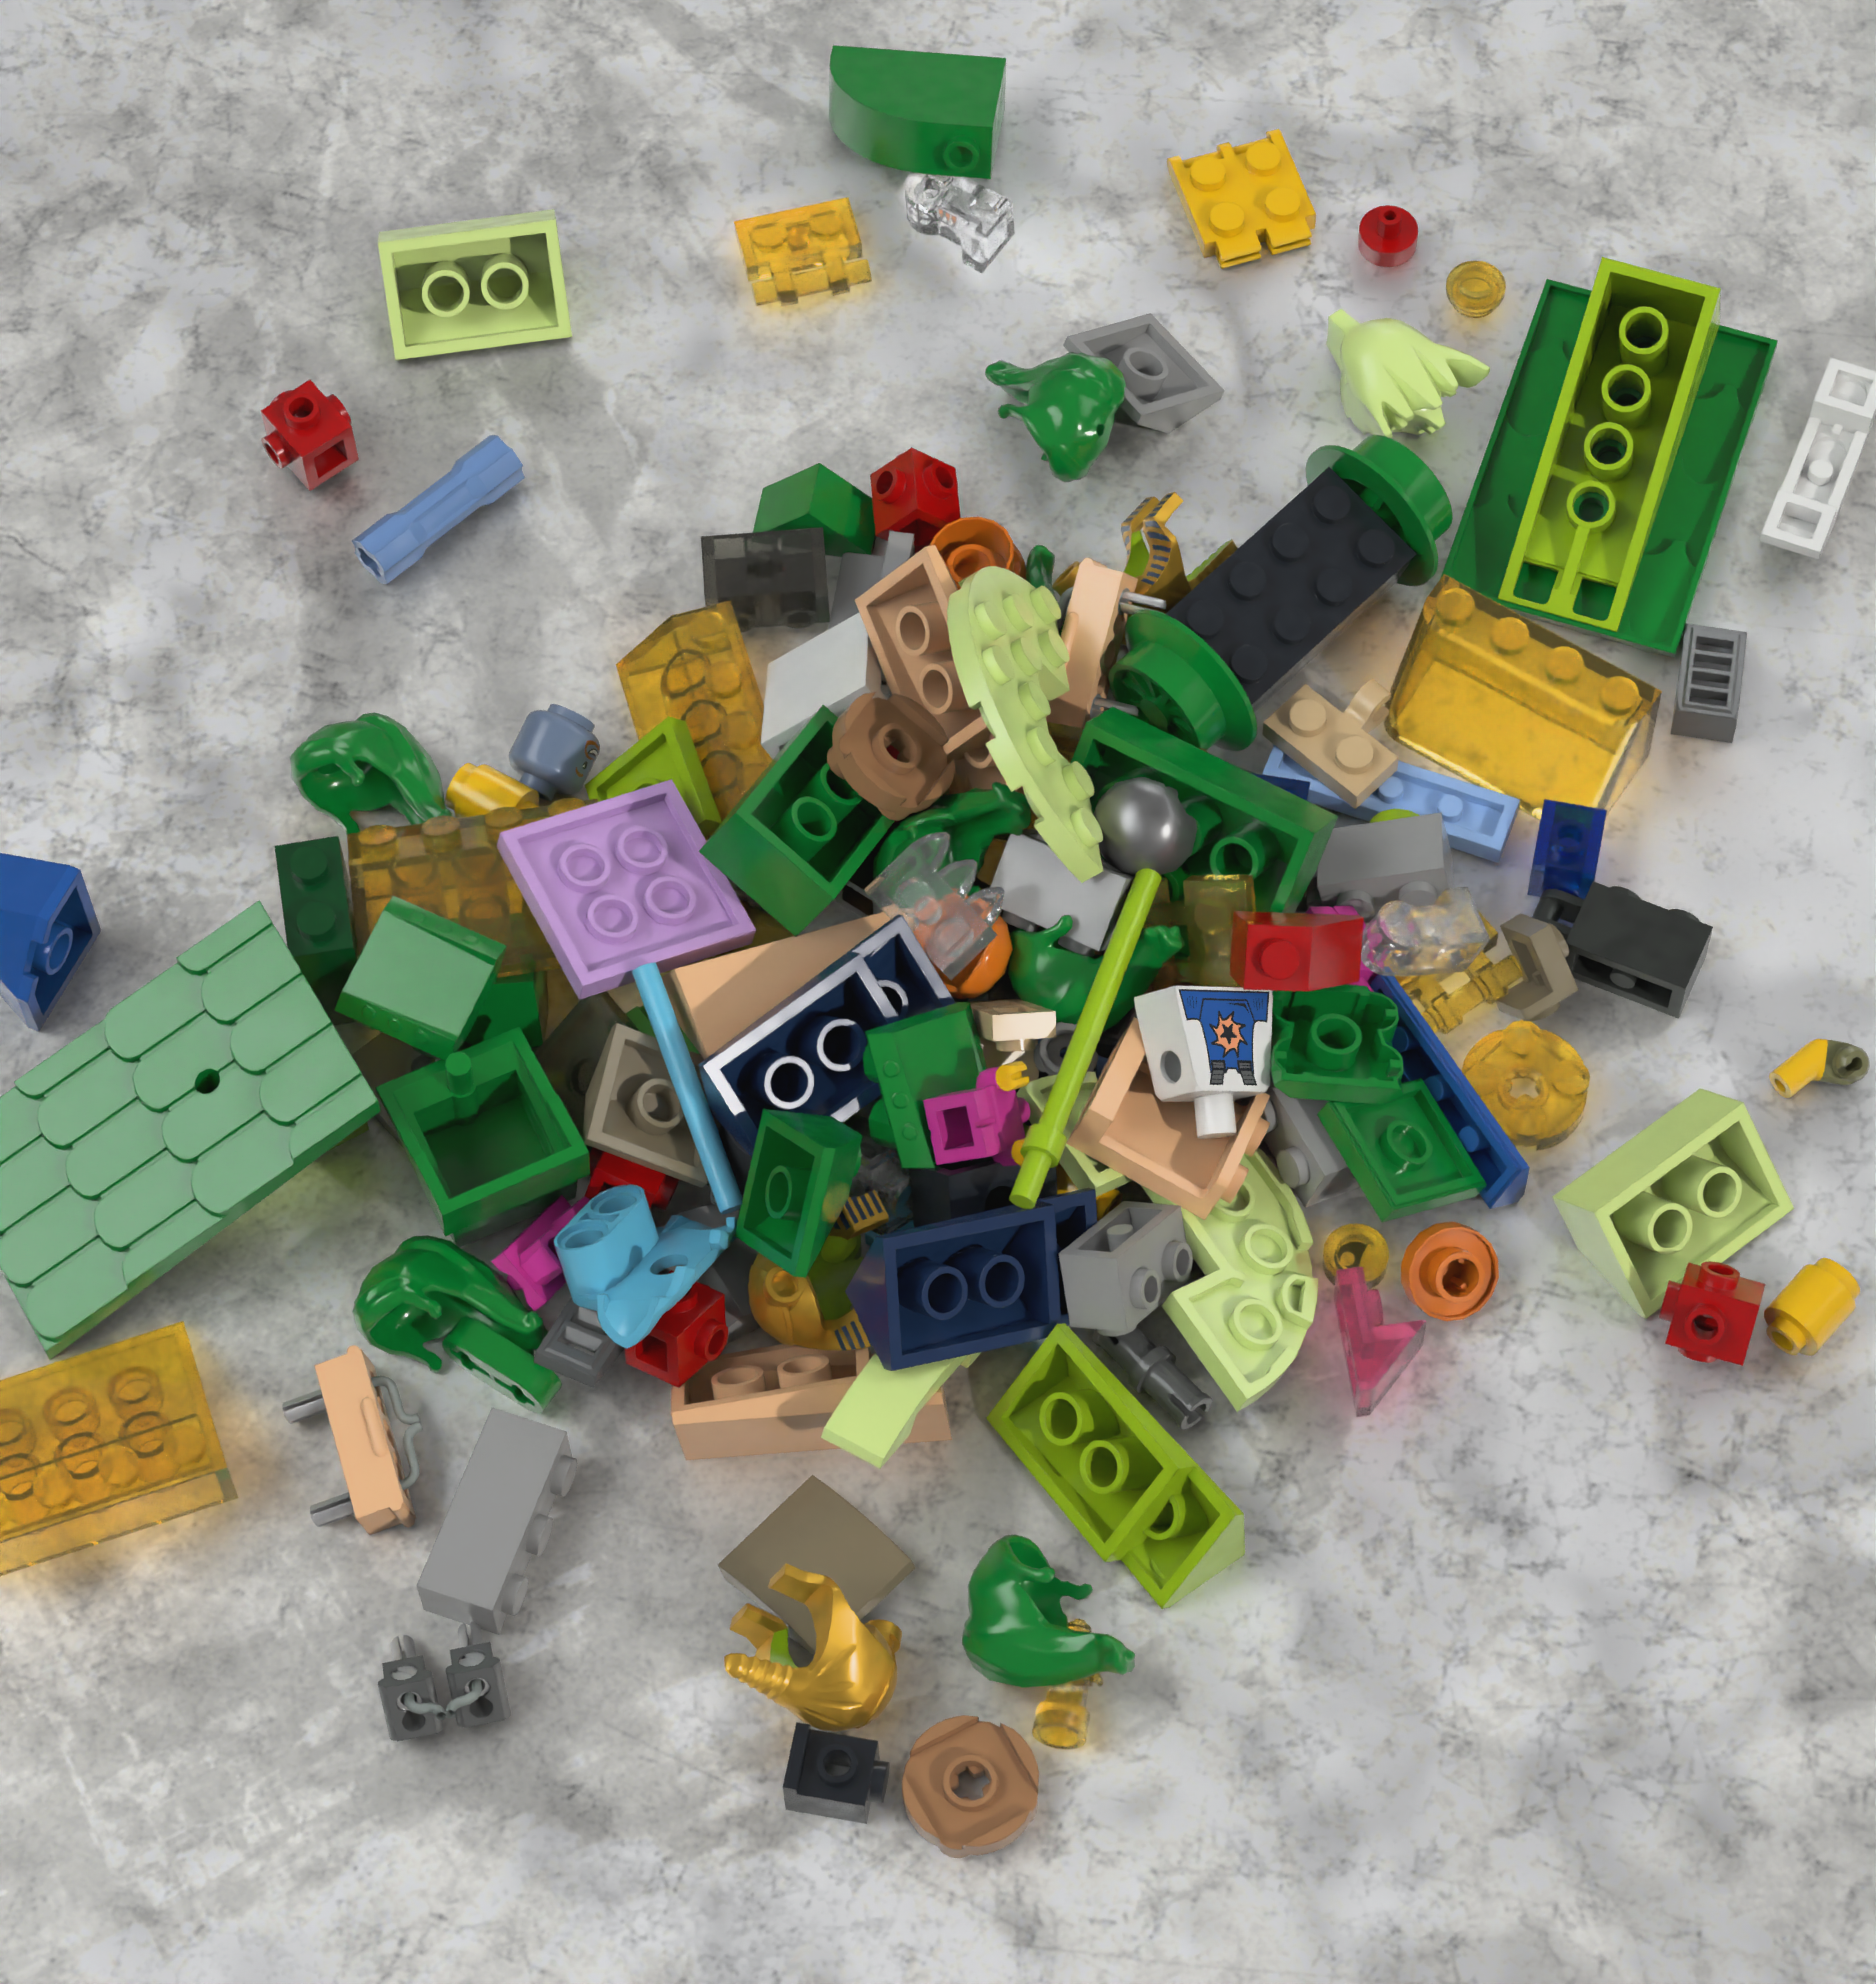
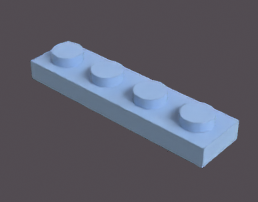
M1275 745L1262 773L1263 780L1310 803L1369 822L1376 814L1389 809L1409 810L1420 816L1442 813L1450 848L1499 863L1520 804V799L1398 761L1397 771L1360 806L1354 809Z

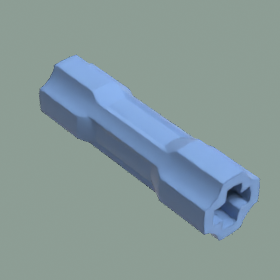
M489 435L459 458L452 470L398 512L386 514L352 540L355 547L354 553L363 567L379 583L388 584L422 558L427 547L481 506L492 504L522 481L525 476L522 471L523 465L513 449L508 447L499 436Z

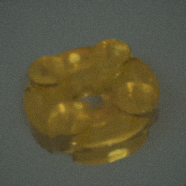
M1514 1021L1506 1029L1494 1031L1483 1037L1467 1054L1463 1062L1462 1073L1515 1147L1516 1145L1524 1147L1537 1145L1536 1151L1554 1147L1567 1139L1580 1124L1584 1115L1590 1074L1576 1050L1558 1035L1540 1029L1531 1021ZM1527 1078L1536 1083L1535 1090L1539 1096L1533 1099L1530 1095L1523 1094L1516 1099L1510 1095L1513 1086L1511 1080Z

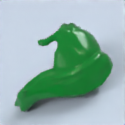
M1069 352L1059 358L1048 360L1029 369L1017 367L1003 360L990 364L985 370L987 379L994 385L1000 386L1007 394L1020 403L1027 405L1023 407L1013 404L1001 405L997 411L999 417L1002 419L1013 417L1025 424L1037 445L1044 452L1041 460L1048 461L1052 475L1055 478L1066 483L1085 477L1090 467L1107 447L1114 424V414L1124 402L1126 382L1123 373L1107 358Z
M374 712L363 714L355 721L325 725L310 735L289 757L291 778L298 787L301 796L317 811L330 817L346 831V836L349 840H356L360 833L358 824L349 814L350 811H374L389 805L393 806L408 819L425 850L431 849L435 854L441 853L459 838V832L452 813L445 807L440 774L431 756L406 727L389 716Z
M994 782L992 789L974 788L964 793L944 795L928 809L910 814L895 825L891 833L882 842L873 860V879L877 890L894 904L902 907L910 905L912 911L923 915H928L941 901L958 895L970 896L975 900L979 899L982 895L980 887H969L984 865L985 854L994 837L1005 833L1020 836L1024 833L1023 829L1027 828L1031 823V807L1025 794L1015 790L1011 792L1006 784ZM909 862L912 865V871L909 868Z
M1070 915L1062 916L1057 924L1048 929L1039 925L1037 932H1030L1015 927L1009 934L1013 950L1007 965L1008 976L1014 992L1023 1001L1056 1011V1023L1077 1024L1104 955L1089 957L1070 951L1058 944L1059 938L1066 935L1072 928L1073 920ZM1157 925L1147 927L1141 932L1102 1032L1118 1023L1135 1006L1134 997L1144 995L1162 965L1185 946L1178 926L1167 927Z
M429 1235L413 1236L403 1241L394 1254L373 1266L361 1284L352 1310L357 1330L370 1345L388 1354L403 1356L428 1366L430 1371L438 1373L441 1370L442 1360L435 1353L424 1348L423 1343L448 1335L461 1317L467 1316L483 1323L533 1356H535L537 1349L548 1334L542 1318L535 1311H529L523 1306L517 1294L502 1275L486 1262L459 1248L452 1241Z
M1005 1535L990 1546L987 1553L973 1570L967 1586L970 1616L964 1623L965 1629L962 1635V1645L974 1669L990 1681L1022 1688L1060 1685L1101 1672L1124 1675L1127 1672L1133 1671L1135 1667V1653L1126 1648L1121 1641L1108 1634L1074 1631L1068 1628V1619L1062 1611L1060 1599L1063 1596H1070L1076 1600L1087 1599L1093 1591L1091 1585L1085 1583L1079 1586L1056 1578L1054 1568L1050 1567L1039 1547L1029 1538L1019 1535Z

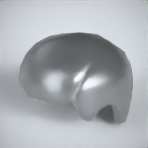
M1137 777L1115 783L1098 800L1093 815L1098 821L1103 834V841L1098 843L1099 850L1107 862L1122 873L1136 875L1139 870L1144 868H1150L1160 875L1173 872L1192 854L1197 824L1195 818L1189 816L1178 799V791L1176 789L1165 787L1163 783L1146 777Z

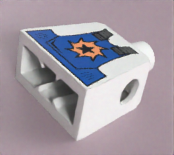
M1172 986L1134 997L1136 1014L1155 1095L1162 1102H1194L1197 1138L1199 1139L1223 1138L1236 1135L1234 1101L1266 1093L1270 1086L1272 990H1244L1240 987Z

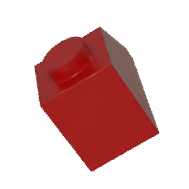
M1234 911L1229 975L1244 990L1309 992L1359 982L1364 917L1361 915Z

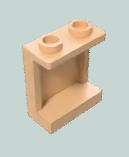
M1134 1017L1110 1053L1066 1144L1205 1220L1219 1199L1230 1204L1242 1186L1249 1169L1239 1163L1243 1154L1250 1157L1253 1156L1269 1128L1270 1122L1262 1119L1261 1115L1270 1095L1267 1093L1255 1095L1246 1106L1234 1102L1236 1135L1213 1139L1197 1138L1194 1102H1162L1155 1095L1139 1022Z

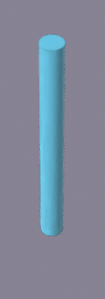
M656 963L639 966L632 971L718 1209L721 1215L741 1209L743 1197Z

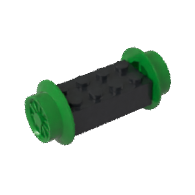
M1382 435L1368 436L1353 450L1336 445H1325L1316 449L1306 462L1305 470L1308 486L1166 614L1149 609L1139 610L1127 620L1125 640L1129 652L1110 669L1108 675L1114 699L1117 702L1136 706L1138 716H1131L1205 752L1213 745L1229 751H1241L1249 747L1257 735L1255 712L1395 583L1406 586H1420L1428 582L1435 575L1438 567V552L1435 541L1450 528L1453 514L1449 498L1430 468L1410 449Z

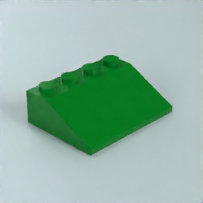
M1111 707L1086 722L1071 763L1076 761L1083 766L1093 783L1094 795L1090 797L1092 813L1095 811L1098 800L1115 783L1137 777H1146L1163 783L1165 787L1176 789L1181 805L1189 816L1195 818L1197 824L1192 854L1176 871L1160 875L1162 879L1142 931L1147 927L1157 925L1167 927L1178 926L1185 946L1165 963L1213 987L1242 988L1229 975L1233 912L1294 913L1317 870L1338 816L1134 716Z

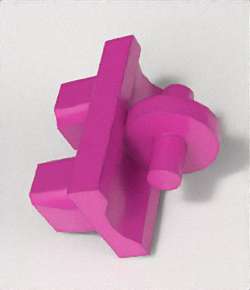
M561 1195L491 1261L499 1271L507 1274L506 1280L512 1289H522L524 1291L526 1303L533 1311L544 1305L566 1283L554 1246V1239L590 1201L585 1196L571 1206Z

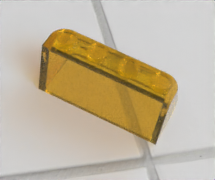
M1444 574L1425 600L1390 688L1391 698L1385 703V707L1389 709V715L1384 719V727L1388 735L1399 744L1474 785L1520 799L1519 810L1564 834L1579 836L1593 832L1602 824L1648 758L1662 691Z

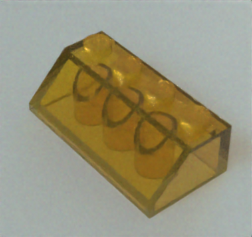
M731 600L671 615L616 664L618 677L638 741L668 716L686 721L722 822L773 760L761 745L764 703ZM715 830L705 838L706 841L715 832Z

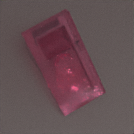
M1363 1267L1336 1270L1333 1296L1356 1417L1368 1416L1421 1349L1427 1322L1425 1320L1383 1325V1310L1378 1289L1367 1290Z

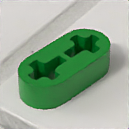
M461 1317L442 1342L444 1351L460 1367L529 1411L542 1413L562 1387V1383L554 1371L534 1363L535 1356L473 1318Z

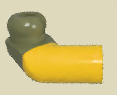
M1815 1039L1807 1043L1769 1073V1079L1775 1090L1781 1096L1789 1099L1811 1081L1839 1085L1853 1084L1866 1076L1870 1067V1060L1862 1048L1852 1044Z

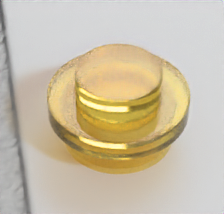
M1467 261L1453 268L1447 277V298L1453 308L1465 317H1485L1492 313L1504 299L1505 279L1495 266L1487 262Z

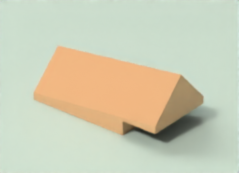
M935 545L925 546L855 599V603L891 694L895 693L906 696L919 703L943 727L949 739L943 746L947 756V764L953 759L955 762V775L949 787L951 794L964 793L974 788L992 789L994 782L1007 785L985 744L995 737L987 728L979 708L976 710L969 708L958 678L947 625L949 597L958 588ZM1023 786L1015 790L1024 794Z
M906 905L804 933L797 937L793 936L672 970L664 975L662 980L679 1026L705 1060L897 914L903 915L916 937L919 927L911 906Z
M780 1344L722 1354L715 1360L708 1361L680 1388L673 1385L671 1388V1416L685 1459L698 1460L841 1449L824 1440L821 1436L824 1427L844 1395L874 1355L871 1354V1348L836 1351ZM943 1385L917 1413L911 1433L902 1444L952 1440Z

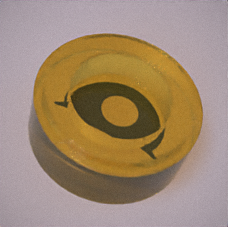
M1357 1223L1343 1225L1335 1229L1328 1236L1324 1244L1322 1258L1324 1273L1328 1280L1339 1289L1355 1293L1368 1291L1377 1286L1386 1274L1389 1259L1388 1245L1383 1236L1370 1226Z

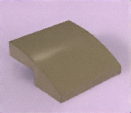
M814 1475L808 1478L718 1564L727 1582L770 1614L780 1618L789 1628L788 1636L813 1655L816 1651V1632L808 1607L768 1588L770 1579L785 1563L803 1571L830 1577L839 1586L850 1608L860 1621L915 1569L912 1560L890 1538L847 1500Z

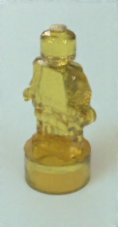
M1082 1619L1068 1622V1628L1071 1630L1092 1633L1091 1627ZM1098 1673L1060 1685L1048 1686L1046 1700L1040 1702L1036 1707L1032 1729L1033 1737L1040 1743L1052 1748L1068 1750L1082 1747L1087 1740L1090 1722V1712L1086 1709L1088 1687L1093 1686L1094 1682L1101 1687L1103 1685L1101 1674Z

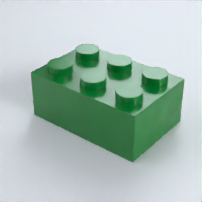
M822 705L784 745L698 851L795 937L836 898L895 821L882 815L879 809L861 797L848 784L846 779L838 777L830 769L827 762V753L833 746L832 732L838 717L825 705Z

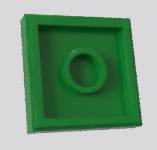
M1422 1078L1401 1083L1404 1096L1384 1104L1329 1101L1317 1114L1382 1223L1474 1198L1487 1185Z

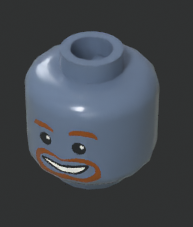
M550 704L547 711L535 710L530 712L508 756L512 768L522 775L519 782L537 790L539 798L547 801H552L555 793L563 795L578 793L582 789L600 752L599 740L592 733L595 725L584 716L557 704Z

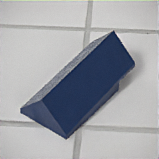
M897 914L698 1064L712 1115L751 1157L753 1156L763 1109L832 1116L843 1123L881 1095L879 1085L870 1081L864 1073L863 1053L868 1044L865 1031L956 1003L903 915Z
M1084 1188L1037 1199L1033 1209H1023L1016 1205H1010L876 1236L845 1292L884 1369L895 1371L1045 1339L1057 1324L1065 1323L1069 1326L1070 1322L1059 1253L1097 1223L1095 1189Z

